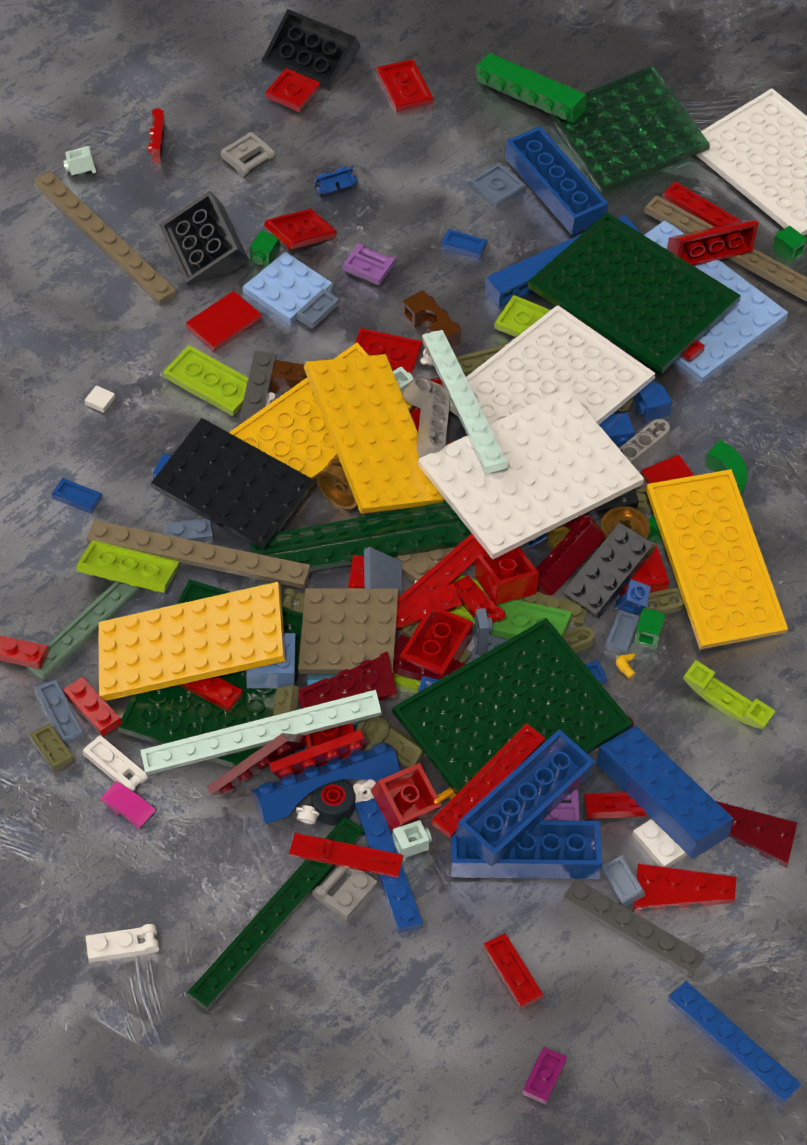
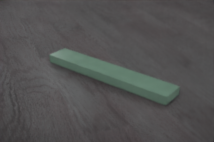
M115 581L47 644L49 653L41 668L27 667V669L43 681L46 680L99 630V622L110 620L140 592L139 587Z

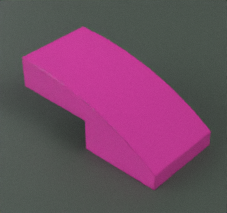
M117 781L99 799L117 816L121 814L137 829L156 810L135 792Z

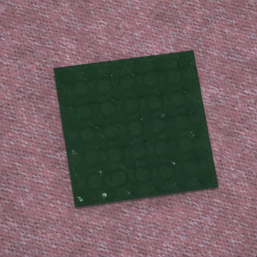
M653 66L586 92L587 110L574 123L546 112L601 194L710 149V143Z

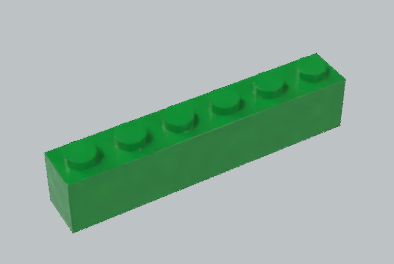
M489 53L475 66L477 82L544 110L547 113H551L563 120L574 123L587 110L585 93Z

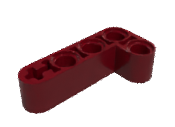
M583 514L564 524L570 532L536 568L539 572L537 584L539 592L548 596L553 595L603 541L605 533L590 516Z

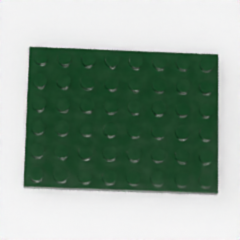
M609 213L602 216L527 283V288L555 306H560L588 327L661 374L727 314L741 298L740 294Z
M189 579L177 604L230 593V591ZM282 607L284 633H295L296 677L299 666L303 613ZM246 670L217 676L242 689L243 695L230 712L179 685L135 694L132 696L121 718L122 724L118 726V732L162 745L272 717L276 689L247 688ZM263 746L209 759V761L234 768Z
M547 618L392 708V713L456 795L526 723L545 737L544 743L560 729L587 754L625 732L633 724Z

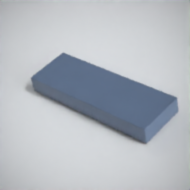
M54 679L35 687V692L53 728L65 745L85 738V733L58 680Z

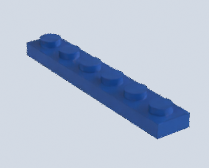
M375 798L355 803V811L359 823L364 829V837L368 848L398 854L388 824ZM402 864L398 878L378 874L398 934L422 928L423 922Z
M687 981L669 996L668 1002L782 1105L801 1088L802 1084Z

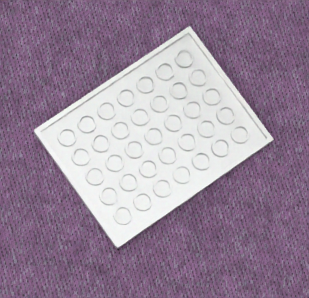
M774 89L768 90L686 140L685 147L784 229L790 225L803 236L807 234V116Z
M557 305L469 374L466 379L489 425L565 388L569 389L599 425L655 379V373ZM450 400L449 410L458 416Z
M568 388L489 425L506 458L507 469L485 474L468 436L444 446L437 453H430L419 458L417 464L492 559L642 485L644 482L643 476Z

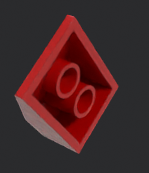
M431 604L402 651L400 659L443 677L462 656L472 638L473 622Z

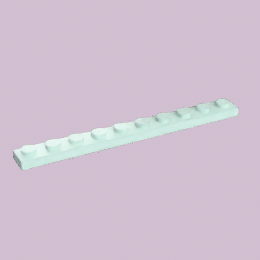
M443 330L423 334V344L444 388L449 392L453 407L485 474L507 469L506 458Z
M373 690L140 751L145 773L150 775L264 746L282 733L307 735L381 716L382 712L377 692Z

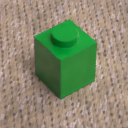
M789 225L784 230H779L775 234L772 250L789 263H792L805 254L807 238Z
M260 231L250 246V261L267 267L280 252V240L273 234Z
M643 608L636 629L634 643L656 649L663 628L665 614L657 610Z

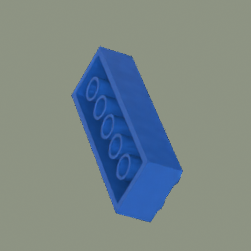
M541 126L506 140L505 159L571 235L590 228L607 213L608 202Z
M637 726L632 727L599 747L596 765L623 792H626L630 798L635 800L638 806L642 807L645 813L692 859L729 837L733 818Z
M559 729L458 821L455 835L490 867H493L591 775L595 760Z
M542 820L493 867H490L459 837L454 835L450 839L451 877L599 879L602 868L600 821Z

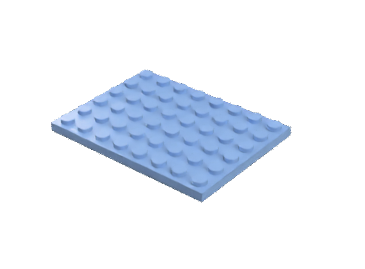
M663 221L644 236L667 249L669 237L684 233L670 223ZM720 260L694 265V267L740 294V301L698 340L705 345L704 351L691 362L682 356L675 361L676 364L701 383L787 319L789 313Z

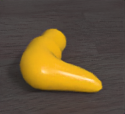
M635 653L620 655L615 661L617 668L628 679L633 678L636 674L628 664V662L635 658Z

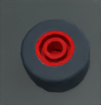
M343 779L337 780L312 791L311 806L315 808L316 812L320 813L317 820L334 826L344 816L350 819L355 808V793L349 782Z

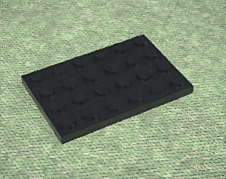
M203 418L200 419L151 482L153 489L263 551L267 549L314 486V479Z

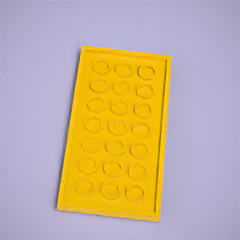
M355 343L334 359L369 355L358 343ZM308 378L298 383L229 432L312 479L317 478L337 453ZM405 400L408 410L410 411L413 405Z
M386 354L306 361L304 370L360 514L412 508L443 502V496L417 465L418 459L421 458L417 453L418 432Z
M732 469L647 484L645 489L699 649L786 633L788 627Z
M278 582L99 622V695L104 701L286 661L281 587Z

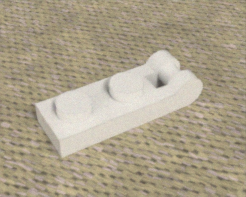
M101 735L83 749V755L112 780L119 782L133 792L138 784H143L148 780V776L142 769ZM129 773L133 775L131 779H127L125 776Z
M146 924L141 928L85 936L89 963L158 952L159 942L155 939L157 935L156 925ZM138 939H145V942L138 944Z

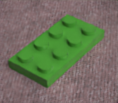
M517 599L504 602L496 606L503 609L506 619L501 622L496 621L492 623L493 630L490 631V635L511 639L547 618L564 638L572 620V612ZM472 617V618H471V621L473 622V630H472V631H474L475 619Z

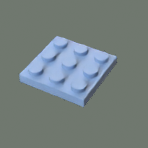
M284 252L243 286V292L291 324L296 320V313L322 289L328 292L332 289V282L287 252Z

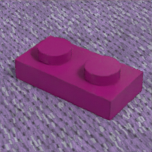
M543 1047L526 1082L522 1095L546 1105L566 1064L567 1057Z

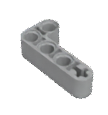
M416 376L403 390V397L408 403L421 409L417 453L420 457H423L430 453L441 451L446 444L450 395L443 386L423 376Z
M656 419L619 449L623 450L626 458L637 469L667 444L670 425L663 419Z

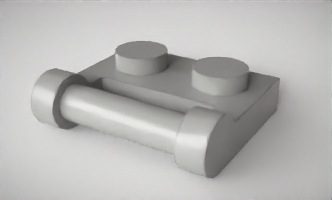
M252 132L220 151L221 157L233 166L241 177L248 175L250 170L266 160L270 161L275 158L272 148ZM258 152H262V154L247 162L246 164L243 163L245 160L257 154Z
M338 866L321 886H316L312 891V895L347 921L378 886V881L364 871ZM345 873L350 875L333 897L327 894Z

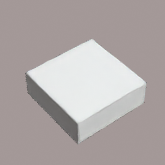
M96 385L86 397L85 405L104 413L115 400V393Z

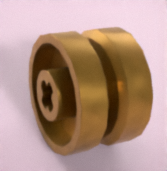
M336 453L328 463V466H325L317 476V485L330 502L340 508L353 509L357 504Z
M620 506L610 509L603 515L600 528L605 533V537L598 545V548L619 522L648 540L650 523L647 517L638 509Z

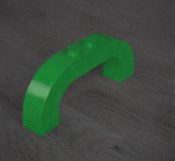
M719 439L707 453L705 467L713 472L732 469L740 495L743 498L747 482L745 462L733 447ZM653 514L648 519L650 523L648 539L664 546Z

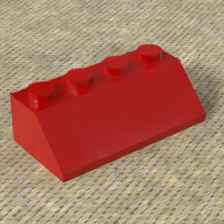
M743 220L682 235H675L669 237L667 250L693 266L753 252L759 223L757 220Z

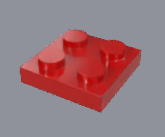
M286 68L267 89L265 97L300 113L320 89V82Z

